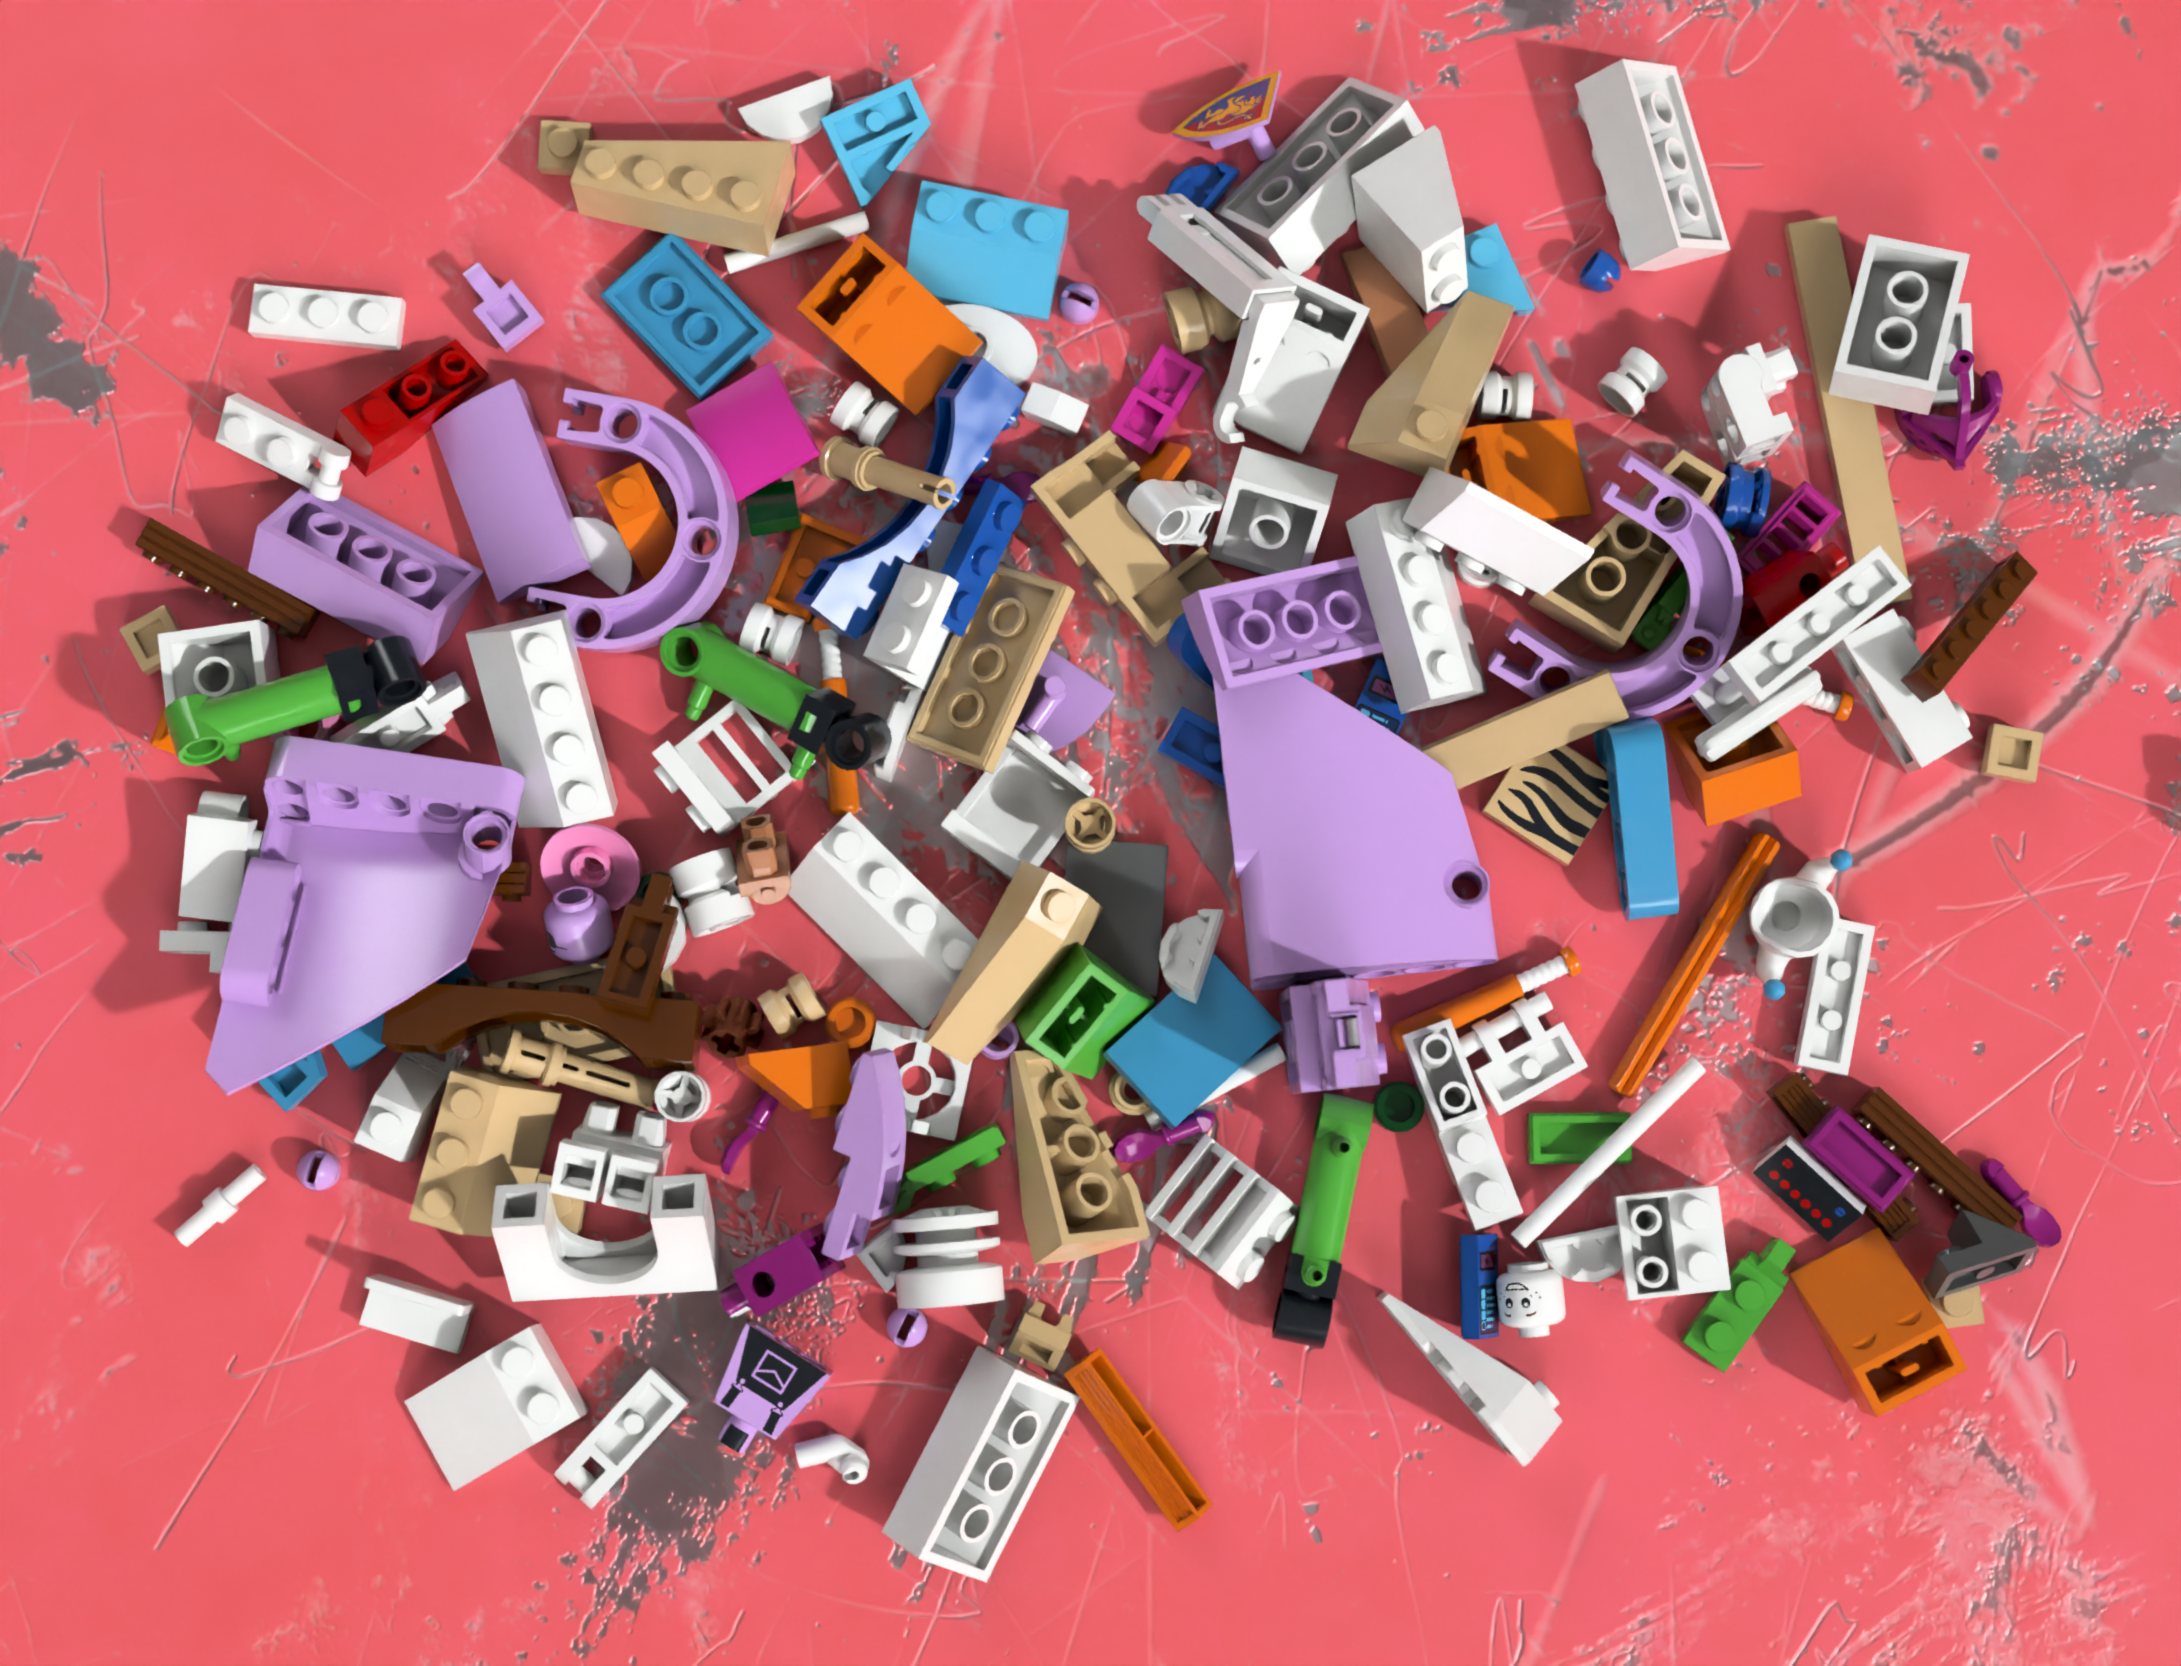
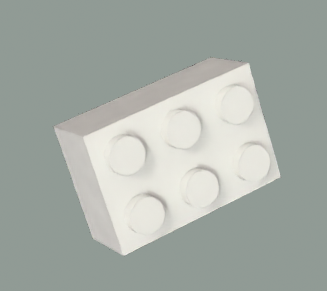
M1869 234L1828 394L1929 415L1937 390L1970 254Z

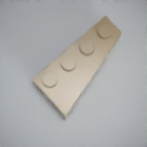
M585 140L570 184L578 212L581 215L665 234L670 233L678 237L769 257L796 171L791 141Z
M1683 449L1662 469L1695 491L1708 505L1726 477L1724 473ZM1649 482L1633 499L1643 502L1654 484ZM1674 496L1665 497L1657 503L1655 514L1662 519H1673L1681 513L1683 502ZM1620 511L1586 544L1594 549L1591 558L1544 596L1536 593L1527 603L1612 655L1624 646L1678 556L1664 539Z

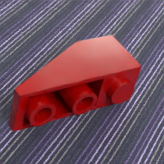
M455 339L341 409L333 441L347 447L351 451L350 461L367 477L407 451L432 429L431 425L457 407L488 379L489 374Z

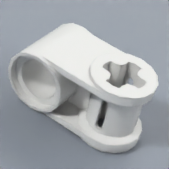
M1150 479L1141 483L1133 490L1127 502V511L1160 544H1187L1199 547L1205 543L1207 539L1205 530L1214 512L1220 511L1223 508L1225 498L1213 487L1199 481L1187 480L1186 482Z

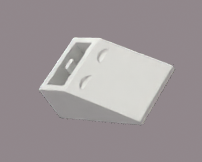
M1279 266L1278 270L1297 285L1294 295L1300 299L1291 323L1253 391L1260 405L1243 409L1238 408L1234 417V424L1302 455L1364 327L1370 308ZM1225 382V384H1224V386H1223V388H1222V391H1221V393H1220V395H1219V397H1218V399H1217V402H1216V404H1215V406H1214V408H1213V410H1212V413H1213V414L1215 413V410H1216V408H1217V405H1218V403H1219V400H1220L1221 395H1222V393H1223V390H1224V388H1225L1226 382Z

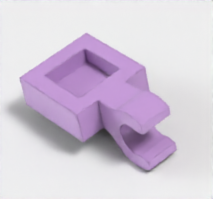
M479 262L462 273L483 300L480 305L473 309V312L506 353L545 323L541 315L512 280L499 288Z

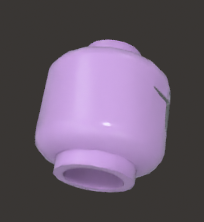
M582 886L563 889L554 895L553 900L545 908L543 920L549 947L553 955L558 958L571 961L574 965H589L599 960L601 954L605 953L612 946L615 933L609 905L605 897L593 892L592 889Z

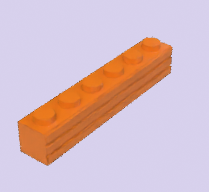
M1100 1347L1080 1359L1064 1373L1072 1388L1080 1396L1090 1413L1095 1417L1110 1441L1113 1442L1176 1532L1199 1520L1212 1507L1213 1503Z

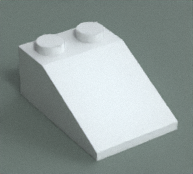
M541 1323L524 1329L404 1401L453 1491L590 1412Z

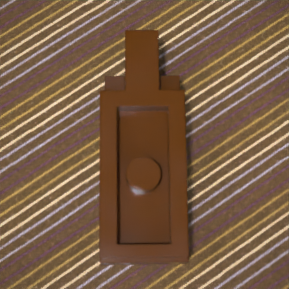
M653 872L644 899L633 897L631 904L626 903L596 994L598 1005L648 1017L678 924V907L670 906L675 886L672 885L673 877Z

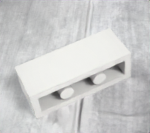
M1892 608L1848 634L1830 649L1905 771L1909 774L1923 768L1972 739L1973 736L1968 730L1970 721L1966 712L1957 702L1950 701L1944 689L1940 694L1922 703L1900 681L1921 658L1922 654L1914 643L1917 641V636L1912 625L1905 617H1898Z

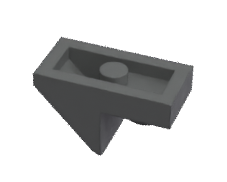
M1963 1210L1959 1212L1948 1231L1947 1236L1953 1246L1943 1250L1934 1258V1265L1923 1283L1934 1300L2021 1272L2037 1245L2030 1236L1970 1211Z

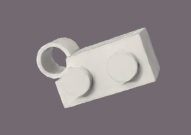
M205 790L200 797L197 812L187 815L178 916L233 923L248 863L252 857H258L264 831L257 829L258 819L249 818L250 804L248 796Z

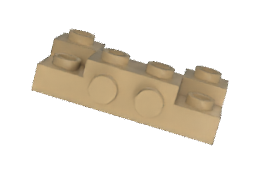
M1108 430L1078 454L1041 477L1030 486V489L1035 499L1062 531V536L1065 540L1060 543V546L1068 558L1078 568L1082 564L1087 566L1096 578L1091 582V585L1107 606L1110 607L1113 603H1116L1122 612L1126 611L1155 648L1168 638L1173 623L1184 613L1181 600L1197 590L1232 582L1228 577L1225 579L1208 559L1209 553L1203 546L1171 570L1172 566L1114 495L1140 475V467L1135 461L1130 462L1115 443L1113 433Z

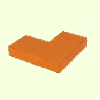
M801 513V528L794 529L763 604L771 606L773 611L783 615L791 614L805 620V624L811 625L814 616L797 604L794 598L821 559L846 552L867 541V539Z

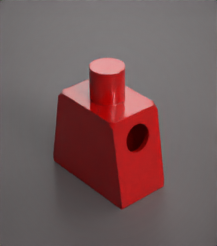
M1833 542L1828 543L1815 553L1813 551L1788 550L1743 578V604L1739 626L1744 634L1760 637L1832 582V577L1849 566L1843 551Z

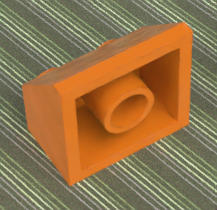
M1701 711L1663 723L1664 732L1687 798L1706 827L1802 796L1798 750L1777 720L1713 762L1700 757L1696 751L1698 749L1694 742L1696 737L1712 726Z

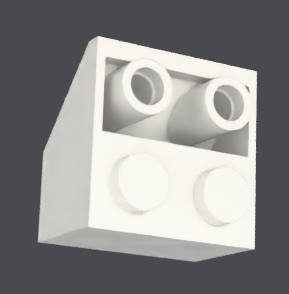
M1689 1186L1614 1197L1626 1299L1628 1301L1731 1290L1718 1186Z

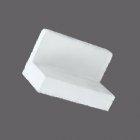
M382 1274L366 1276L363 1287L370 1289L359 1325L458 1354L461 1352L476 1306L475 1302Z

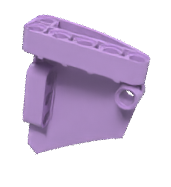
M1298 673L1224 691L1213 677L1235 875L1236 878H1239L1251 989L1274 990L1311 985L1314 982L1343 978L1362 980L1476 967L1497 962L1498 954L1489 896L1490 879L1487 872L1480 866L1452 772L1390 730ZM1460 878H1468L1477 885L1479 895L1471 900H1463L1453 892L1452 883Z
M283 736L275 740L263 787L268 806V818L258 857H252L248 863L220 975L222 1004L205 1067L206 1074L227 1096L289 1066L363 1026L431 985L467 960L498 878L512 861V841L525 779L520 773L501 766L296 736ZM485 840H493L499 843L495 848L488 850L477 847L480 842Z

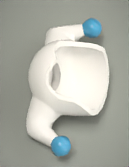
M1839 849L1829 857L1808 861L1796 877L1777 878L1764 885L1753 898L1749 910L1750 928L1759 943L1756 975L1764 984V995L1770 1000H1779L1785 994V984L1780 979L1791 958L1814 956L1825 950L1835 938L1840 923L1839 910L1832 894L1826 888L1832 882L1838 870L1845 871L1852 866L1853 858L1849 851Z

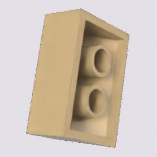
M467 1064L451 1070L409 1220L456 1234L494 1237L491 1225L496 1185L537 1182L538 1173L541 1171L563 1092Z

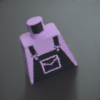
M748 1322L741 1332L714 1399L717 1405L732 1413L718 1435V1440L741 1454H744L758 1430L776 1440L830 1379L834 1371L756 1322Z

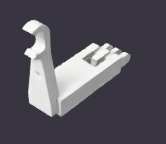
M1175 193L1141 196L1137 200L1138 213L1152 224L1147 239L1239 318L1243 319L1227 382L1213 416V428L1217 437L1224 443L1244 442L1243 432L1235 428L1234 417L1238 408L1243 409L1260 405L1253 391L1297 310L1300 299L1294 295L1297 285L1203 207H1197L1184 195Z

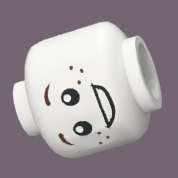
M1547 1261L1508 1264L1507 1272L1501 1274L1496 1279L1499 1319L1508 1327L1518 1328L1519 1337L1550 1335L1549 1325L1557 1324L1565 1318L1563 1278L1559 1272L1549 1269Z

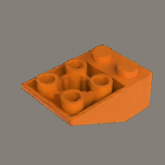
M863 232L796 307L815 329L916 417L932 402L936 393L963 355L972 356L983 344L982 340Z
M1571 418L1486 424L1465 428L1447 473L1476 484L1547 524L1590 516L1592 514Z
M1879 1227L1788 1273L1861 1412L1878 1417L1968 1370L1943 1321Z

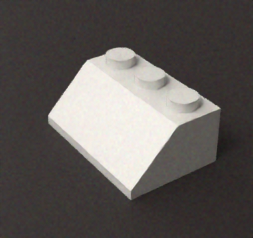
M1431 466L1401 520L1403 523L1417 529L1413 537L1414 540L1439 553L1445 544L1458 551L1454 559L1455 562L1478 574H1482L1485 567L1499 573L1495 583L1520 596L1523 595L1526 588L1544 596L1587 562L1594 552L1593 548L1476 484Z

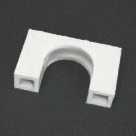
M706 1174L654 1176L650 1216L652 1230L635 1239L620 1242L594 1241L569 1231L558 1219L549 1183L496 1185L491 1229L512 1302L718 1290L720 1244Z

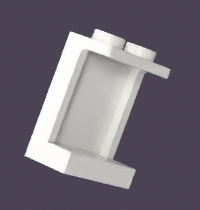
M1016 729L1013 730L994 773L984 772L956 810L952 809L941 824L944 832L1009 881L1012 880L1022 861L1040 867L1065 835V820L1070 807L1079 800L1093 798L1095 795V789L1089 785L1093 777L1071 760L1064 766L1050 756L1049 752L1053 747L1031 730H1028L1025 736Z

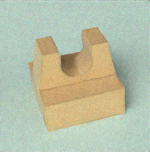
M1035 1301L1029 1311L1024 1314L1008 1352L1055 1372L1072 1336L1070 1333L1073 1317L1064 1313L1058 1325L1053 1326L1042 1321L1041 1315L1045 1304Z

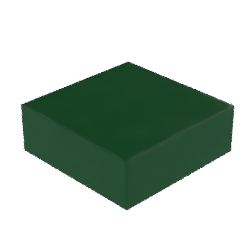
M793 480L766 485L745 497L752 537L801 528Z

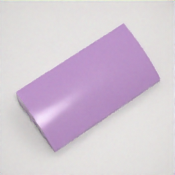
M514 378L469 399L431 425L495 598L500 606L527 595L529 587L542 589L592 568L526 391Z
M1357 556L1201 589L1181 600L1195 642L1220 688L1223 691L1382 654L1384 651L1379 641L1359 572Z

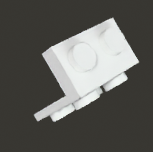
M904 563L863 656L911 686L927 692L953 636L952 633L947 632L940 626L959 582L946 574Z

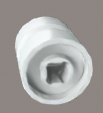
M722 848L701 854L679 863L669 870L670 876L673 877L672 882L678 897L688 900L689 904L684 909V914L694 938L727 929L755 915L749 896L741 897L739 887L736 886L735 881L738 878L737 864L731 848Z

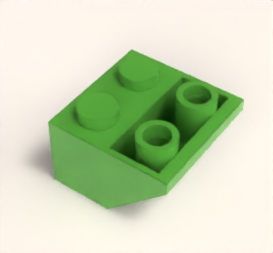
M1077 943L1014 1019V1022L1024 1041L1060 1068L1093 1079L1107 1062L1103 1054L1138 1023L1154 1006L1156 1001L1087 948Z

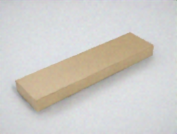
M1607 668L1421 747V752L1452 772L1458 790L1629 718V714Z

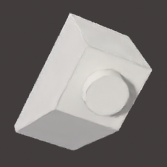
M403 1053L374 1094L354 1142L399 1162L415 1161L444 1095L449 1073L444 1071L446 1063L424 1054Z

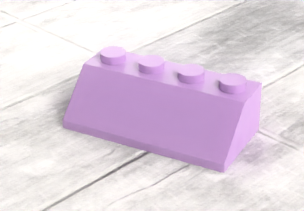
M302 486L257 526L248 572L375 640L388 636H404L408 638L412 643L418 662L422 665L449 640L481 583L485 572L342 495L336 501H326L312 495L309 488Z

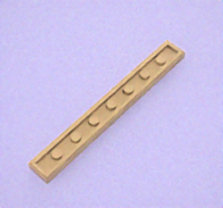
M1830 216L1788 223L1784 228L1838 506L1842 513L1840 516L1850 567L1880 545L1909 581L1874 404L1828 394L1852 301L1837 217ZM1910 587L1887 605L1910 601L1912 599Z

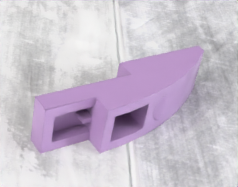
M887 1048L864 1052L855 1062L850 1073L849 1081L852 1089L848 1102L839 1112L835 1122V1132L838 1134L833 1150L849 1156L850 1160L845 1163L838 1177L840 1193L836 1206L830 1211L824 1222L823 1235L826 1238L821 1254L837 1261L862 1252L871 1221L894 1213L901 1186L906 1145L905 1101L895 1053Z

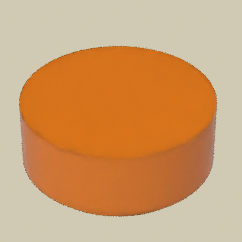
M853 997L843 998L835 1002L828 1010L825 1018L826 1031L834 1043L847 1042L850 1049L859 1048L867 1044L874 1036L877 1023L875 1012L871 1006L865 1001Z

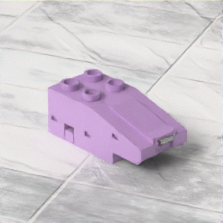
M1349 978L1314 982L1311 985L1289 987L1278 994L1284 1050L1287 1059L1289 1095L1380 1085L1379 1075L1387 1073V1059L1384 1043L1377 1042L1375 1023L1381 1022L1379 995L1377 991L1369 992L1368 981Z

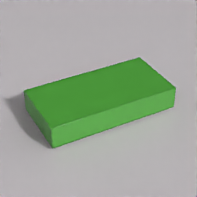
M1631 1112L1527 1113L1528 1164H1582L1631 1116ZM1631 1146L1612 1164H1632Z

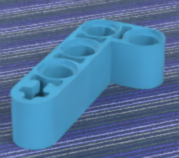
M1650 716L1638 720L1617 722L1594 732L1593 737L1598 761L1607 769L1621 910L1626 921L1678 914L1679 891L1666 751L1662 729L1659 723Z

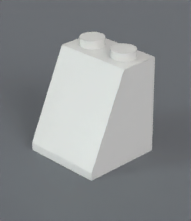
M1433 125L1351 176L1359 240L1427 314L1442 304L1453 302L1463 291L1468 289L1464 225L1441 132Z

